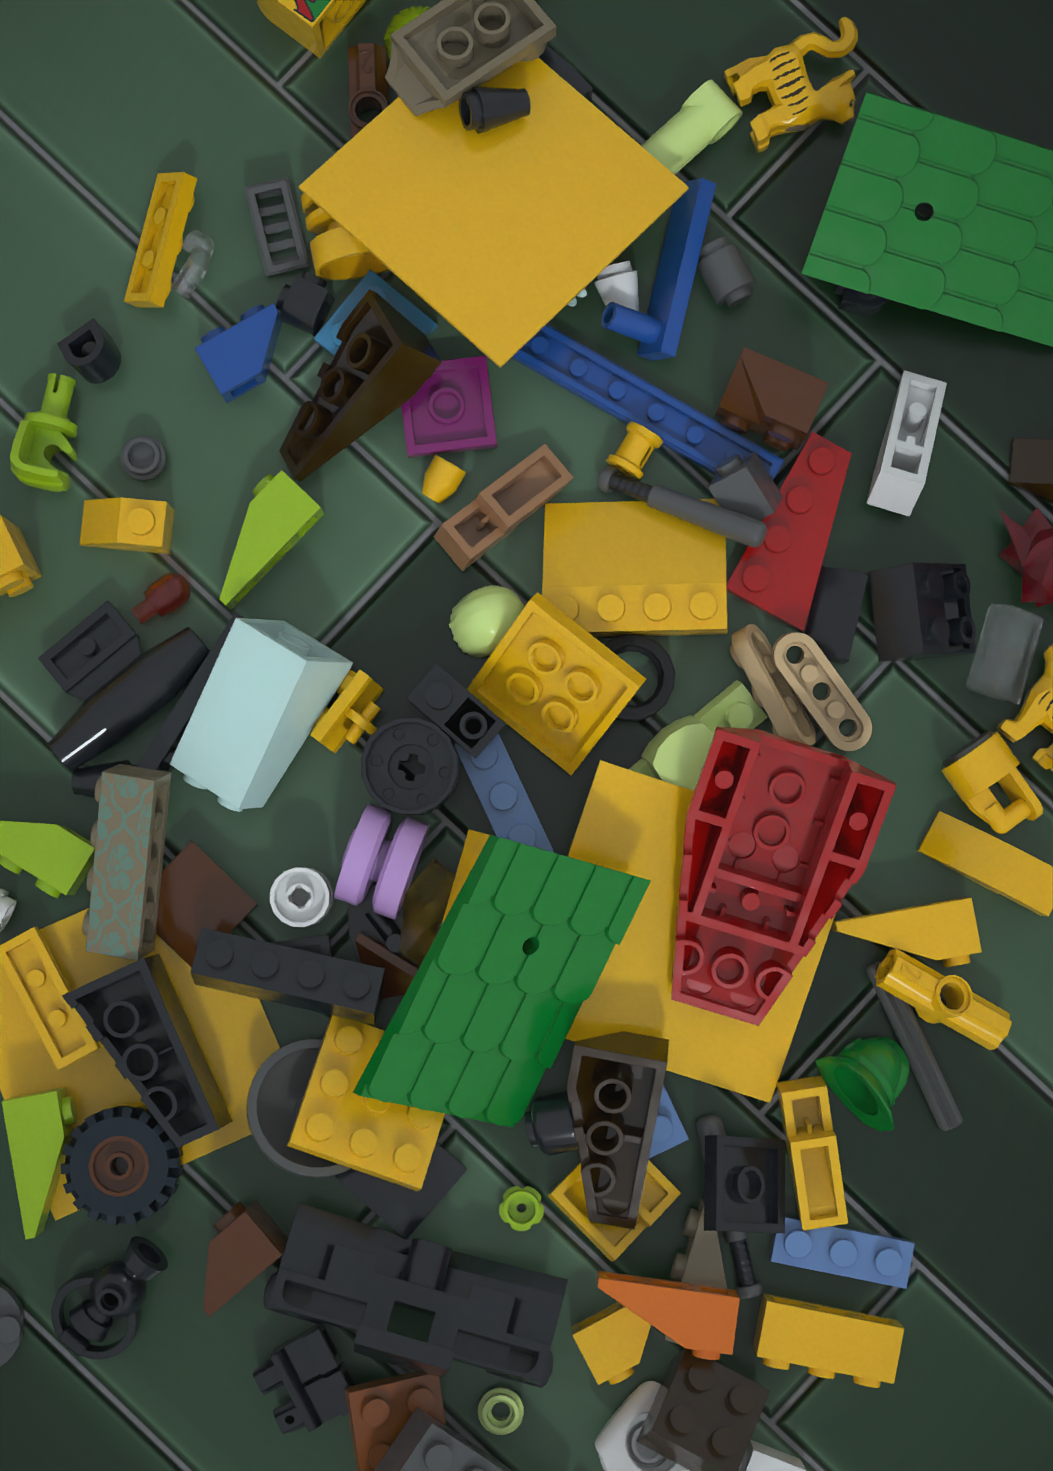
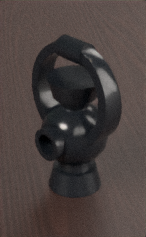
M134 1236L128 1244L123 1260L111 1261L99 1269L80 1272L66 1281L58 1290L51 1309L52 1324L59 1337L57 1340L78 1357L82 1356L90 1359H107L124 1351L132 1343L140 1327L142 1318L141 1306L146 1299L147 1293L146 1280H151L168 1267V1261L164 1253L148 1239ZM90 1285L89 1295L91 1300H85L69 1311V1318L75 1329L71 1325L67 1326L64 1317V1302L67 1294L78 1287ZM128 1317L126 1335L119 1341L104 1346L90 1344L89 1340L94 1342L105 1341L113 1323L112 1318Z

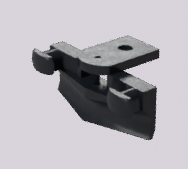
M299 1202L279 1271L273 1274L268 1281L264 1291L263 1303L265 1309L311 1323H326L357 1332L354 1352L389 1364L434 1376L445 1377L449 1371L451 1361L455 1360L486 1369L487 1373L542 1388L547 1384L553 1370V1355L550 1349L568 1279L456 1252L447 1246L423 1239H406L404 1236ZM394 1305L434 1316L427 1343L386 1331Z

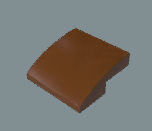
M191 841L162 871L156 934L192 968L202 928L231 934L258 904Z

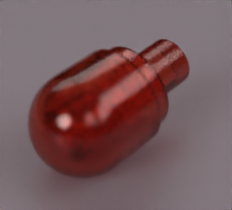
M178 573L164 574L147 586L148 589L143 592L146 599L132 608L131 612L140 624H143L156 613L161 618L165 615H171L189 600L191 588L188 580Z

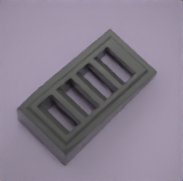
M288 177L244 187L266 277L309 267ZM282 194L284 203L258 209L256 200ZM287 212L289 220L266 226L262 225L261 217ZM291 229L293 238L267 244L265 235ZM296 247L297 256L271 261V252Z

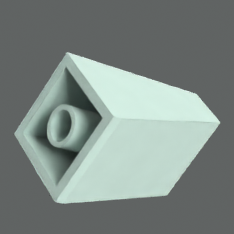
M236 618L170 765L184 773V781L194 787L210 790L218 796V803L230 810L241 812L243 809L263 807L348 674L353 662L285 621Z

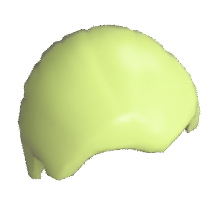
M491 585L472 591L452 608L449 627L454 635L453 640L458 643V647L462 649L463 653L476 658L489 656L525 605L513 590L506 587Z

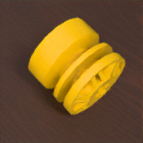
M304 193L301 195L303 213L308 215L305 218L306 229L313 234H320L310 241V250L317 277L326 280H351L365 277L370 269L376 274L389 271L382 262Z

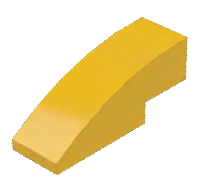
M941 811L937 812L917 850L918 852L1040 916L1050 915L1053 909V866Z
M821 1075L777 1082L781 1117L801 1228L804 1231L848 1224L837 1139L832 1126L827 1085Z

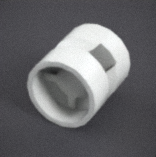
M295 867L284 871L275 879L270 889V904L273 913L281 922L292 927H307L320 923L329 915L334 905L335 892L331 881L322 872L313 868Z

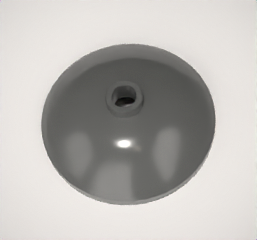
M323 1039L299 1040L275 1051L256 1072L247 1096L246 1111L248 1125L252 1137L261 1152L279 1168L305 1178L332 1177L351 1169L287 1146Z

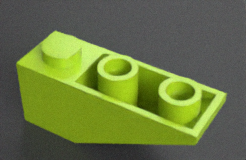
M0 821V865L18 875L24 869L38 878L34 884L36 887L55 898H58L61 893L64 895L76 894L91 866L94 864L95 847H92L90 840L65 825Z

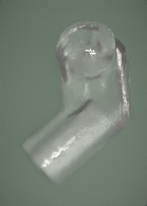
M193 230L185 237L183 249L191 253V255L172 282V288L186 298L191 297L207 273L215 249L209 235L205 237L199 230Z

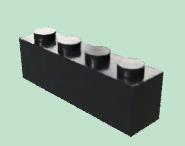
M202 928L190 972L195 985L375 1025L385 983V968Z

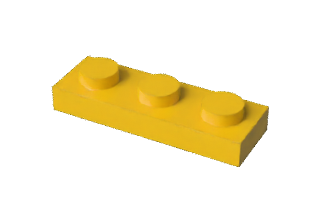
M185 172L157 173L124 302L138 308H164L165 300L172 287L171 277L176 258L183 246L182 236L188 213L194 204V190L198 178Z
M38 926L1 944L0 962L57 1070L101 1048L100 1043L96 1042L87 1030L86 1026L88 1025L76 1009H71L62 997V995L72 990Z

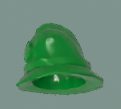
M880 1036L865 1040L859 1038L844 1047L837 1056H828L815 1060L825 1082L857 1118L880 1132L895 1129L891 1108L895 1104V1099L905 1087L909 1075L908 1059L904 1050L897 1042L891 1038Z

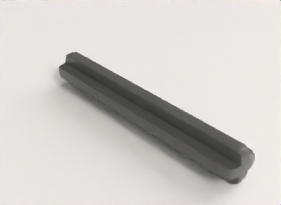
M884 959L879 960L867 967L868 976L905 1052L938 1127L943 1131L951 1130L963 1123V1117L911 1005L876 986L875 974L879 964Z

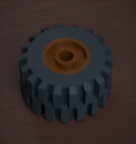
M117 1106L104 1109L84 1119L85 1122L81 1126H77L71 1133L73 1137L70 1143L65 1144L62 1154L66 1155L65 1163L61 1164V1174H65L67 1183L63 1184L66 1193L71 1192L75 1198L73 1204L78 1210H86L89 1213L87 1217L95 1221L99 1219L104 1220L108 1225L136 1223L160 1210L179 1186L177 1182L183 1172L180 1158L183 1155L182 1147L177 1148L154 1116L148 1112V1109L142 1107Z

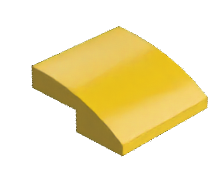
M648 1160L635 1230L589 1221L581 1176V1162L547 1196L610 1261H615L646 1227L651 1226L681 1192Z

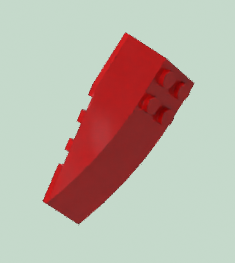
M716 727L686 812L671 1000L759 1026L793 977L792 972L803 956L806 957L815 945V939L829 918L833 919L843 904L842 899L853 884L856 885L865 872L896 789V783L845 756L765 731L747 728Z

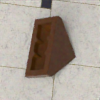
M361 931L355 939L361 963L385 968V983L381 999L405 995L420 966L398 952L389 951L384 943Z

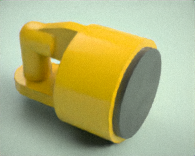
M989 730L942 763L943 768L941 772L961 800L966 803L974 814L988 823L996 833H1007L1024 819L1034 821L1043 814V807L1039 799L1016 768L1020 762L998 731L992 732ZM996 782L999 783L1012 802L1004 809L988 788Z

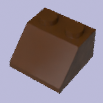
M256 1199L247 1207L239 1201L213 1225L218 1233L211 1239L208 1246L203 1311L208 1317L212 1316L285 1251L288 1237Z

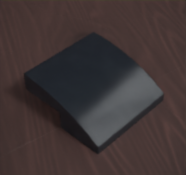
M436 1141L422 1189L418 1192L354 1169L335 1175V1177L379 1217L407 1239L466 1172L467 1168L463 1162Z

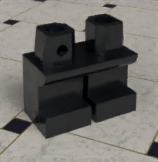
M324 1323L315 1324L277 1346L271 1357L253 1372V1377L263 1395L285 1385L291 1397V1400L273 1410L274 1418L283 1434L299 1430L305 1426L308 1432H311L326 1421L341 1414L342 1416L348 1414L344 1388L356 1384L344 1361L339 1363L341 1355Z

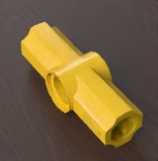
M897 948L890 950L879 964L875 974L876 986L915 1007L919 1017L925 1022L931 1024L943 1023L989 1050L998 1048L1002 1040L1008 1036L1012 1024L1010 1013L973 993L968 982L962 977L956 975L944 976ZM940 992L946 999V1006L941 1001Z

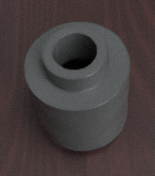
M724 236L701 248L697 269L716 304L726 302L728 307L731 308L752 296L750 288L756 284V280L736 244H730L728 238Z

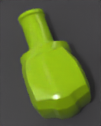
M49 373L40 411L26 413L24 420H21L10 453L11 471L20 482L38 489L62 492L71 489V478L67 473L56 469L51 463V458L55 453L62 452L72 460H78L75 449L67 439L75 438L78 432V426L67 418L77 381L65 375H60V379H57L58 375L56 373Z

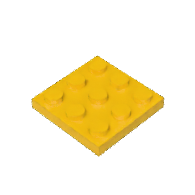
M537 592L528 601L467 690L497 717L572 775L646 681V678Z
M331 1015L287 1146L418 1192L422 1189L445 1113L422 1110L391 1102H382L353 1093L385 1031L359 1021Z

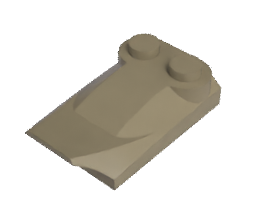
M442 0L390 35L391 57L385 79L414 116L435 109L445 108L460 99L462 93L471 92L472 87L481 86L516 62H527L537 59L544 52L547 42L556 37L557 26L535 0Z

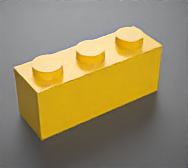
M762 1293L752 1348L756 1356L762 1358V1364L772 1368L788 1370L791 1363L808 1367L807 1373L817 1377L834 1379L836 1372L853 1376L852 1381L856 1384L880 1388L881 1382L891 1384L895 1382L904 1327L895 1319Z

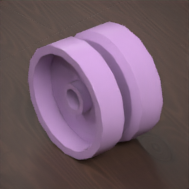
M368 803L357 828L351 834L340 866L341 872L334 898L357 906L365 899L372 881L377 882L372 898L373 912L396 920L416 871L430 824L407 817L399 824L393 840L390 841L388 836L393 822L391 810Z

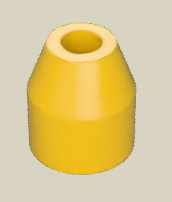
M435 454L424 474L422 494L442 504L457 491L467 472Z

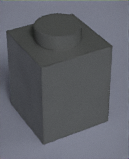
M756 452L742 459L739 454H735L715 467L717 473L708 488L720 507L757 520L775 513L783 496Z

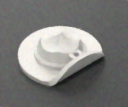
M647 1381L640 1384L614 1412L595 1440V1447L604 1471H690L636 1441L661 1384L658 1382Z

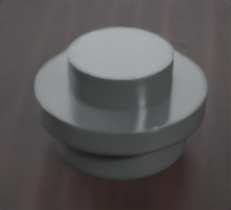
M140 435L133 437L124 445L121 451L123 469L136 480H152L159 476L165 468L167 460L165 449L158 440L151 436Z

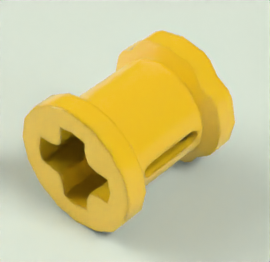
M631 421L625 428L628 433L615 455L609 454L606 462L618 468L621 474L641 481L644 476L641 470L654 448H660L663 440L644 426Z

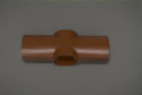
M358 43L356 46L348 48V111L351 139L369 124L358 118L363 110L374 108L382 112L389 106L388 83L385 79L388 70L386 46H380L375 43Z

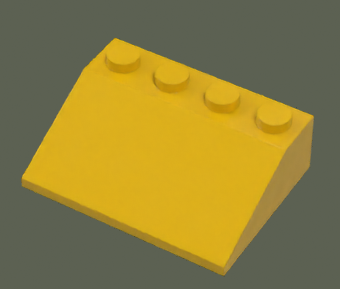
M699 499L719 506L715 499ZM644 501L545 504L542 596L595 638L619 637L625 634L644 636L728 634L726 537L651 508Z

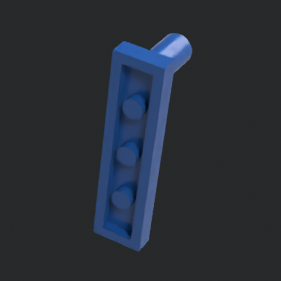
M704 178L684 182L689 189L672 206L647 314L615 302H610L605 307L601 317L603 328L640 341L637 356L651 361L674 358L676 356L716 188V183Z

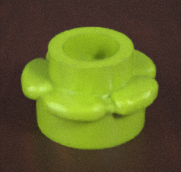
M513 1186L503 1194L504 1200L499 1205V1215L503 1222L509 1223L511 1228L517 1231L529 1230L533 1224H538L544 1215V1206L540 1203L541 1195L530 1186L524 1188ZM521 1203L526 1206L524 1212L517 1210V1206Z

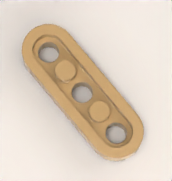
M748 624L734 632L731 638L732 644L730 645L731 656L735 663L744 669L750 680L752 695L757 704L767 712L773 724V734L809 746L813 745L816 742L814 726L801 702L775 668L771 658L772 646L765 634L754 624Z
M788 632L780 636L772 647V662L827 740L833 746L844 751H855L862 748L869 741L872 734L871 719L819 646L810 636L804 633ZM792 646H797L801 650V658L795 663H790L786 657L787 650ZM823 682L827 686V694L822 699H816L813 695V688L817 683ZM845 719H851L854 724L853 731L848 735H842L839 731V725Z

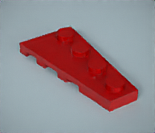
M813 431L779 490L783 498L775 513L762 520L767 526V535L763 544L756 548L750 546L746 548L727 582V592L800 633H803L852 455V453Z

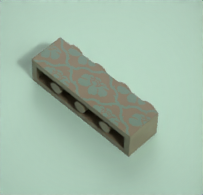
M118 764L102 771V775L97 780L95 800L99 802L98 820L94 823L91 831V845L95 847L94 864L88 872L86 883L87 890L91 892L90 908L84 916L82 927L83 934L87 936V952L138 961L155 949L172 772Z

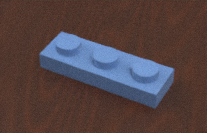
M785 1215V1233H774L769 1260L775 1263L906 1289L915 1243L912 1240L837 1225L803 1231L800 1218Z

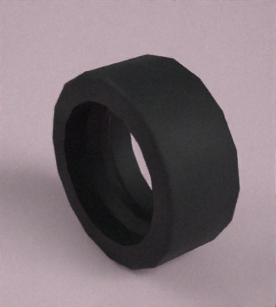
M625 634L610 639L605 646L616 655L625 652H639L647 656L655 664L658 673V685L654 694L645 702L636 705L627 704L616 719L619 721L638 722L652 717L665 706L674 689L675 669L670 655L658 642L644 635Z

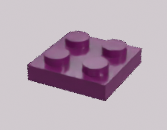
M486 355L441 361L432 376L423 384L419 391L401 405L408 458L497 447Z

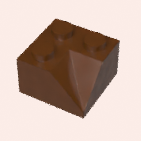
M744 347L715 416L722 418V425L735 432L746 434L748 430L765 436L763 442L775 449L788 451L789 447L798 450L809 432L829 383Z

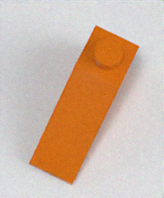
M597 1270V1288L682 1347L692 1349L693 1356L708 1360H719L720 1354H733L740 1301L736 1290Z

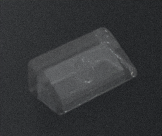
M991 604L988 608L966 688L1006 702L1020 704L1044 618L1013 605Z

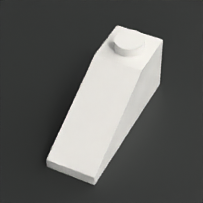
M903 371L873 472L866 504L910 517L925 485L947 385L946 382Z

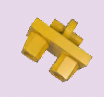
M349 670L336 691L340 696L330 709L325 708L310 735L335 754L346 740L355 745L364 731L372 736L378 729L371 722L381 711V708L374 703L385 689L362 670H359L357 673Z

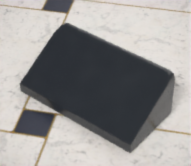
M821 566L805 634L816 642L829 661L841 664L849 661L868 573Z

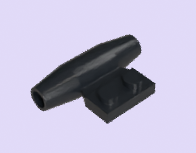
M106 601L38 658L67 694L84 701L48 742L53 753L70 771L122 742L175 698L196 674L210 650L189 626L142 653L140 637L111 602Z

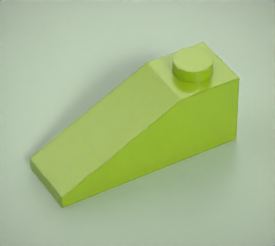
M282 470L275 477L272 474L265 476L252 492L256 497L249 504L219 598L231 611L324 516L322 508Z
M65 1087L15 1096L2 1101L25 1240L37 1237L45 1229L61 1174V1164L64 1163L66 1157L62 1153L65 1144L71 1141L72 1124L77 1123L75 1101L72 1096L67 1097Z

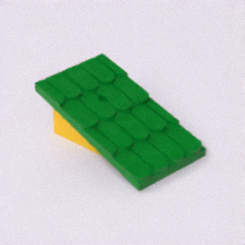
M867 91L801 274L1053 347V149ZM929 203L933 207L934 212L931 216L922 215L918 212L917 205Z
M469 829L441 928L353 1093L382 1102H391L422 1110L454 1115L460 1118L479 1120L498 1126L514 1127L515 1123L519 1122L523 1117L546 1068L551 1069L583 1001L587 1000L592 994L615 944L620 945L651 880Z

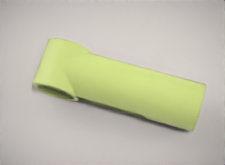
M711 79L693 92L682 105L680 111L641 146L675 175L709 143L714 144L738 122L743 112Z

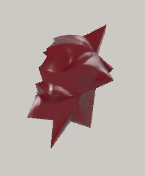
M1037 507L1023 527L999 510L1012 542L998 556L1023 575L1021 603L1035 602L1036 607L1053 603V527Z

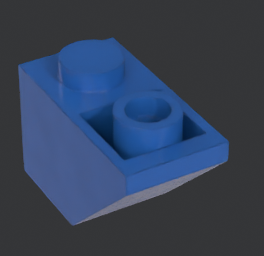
M274 303L266 308L264 305H257L241 315V322L227 330L224 327H219L208 332L201 338L202 344L195 347L226 403L266 382L282 325L279 312Z

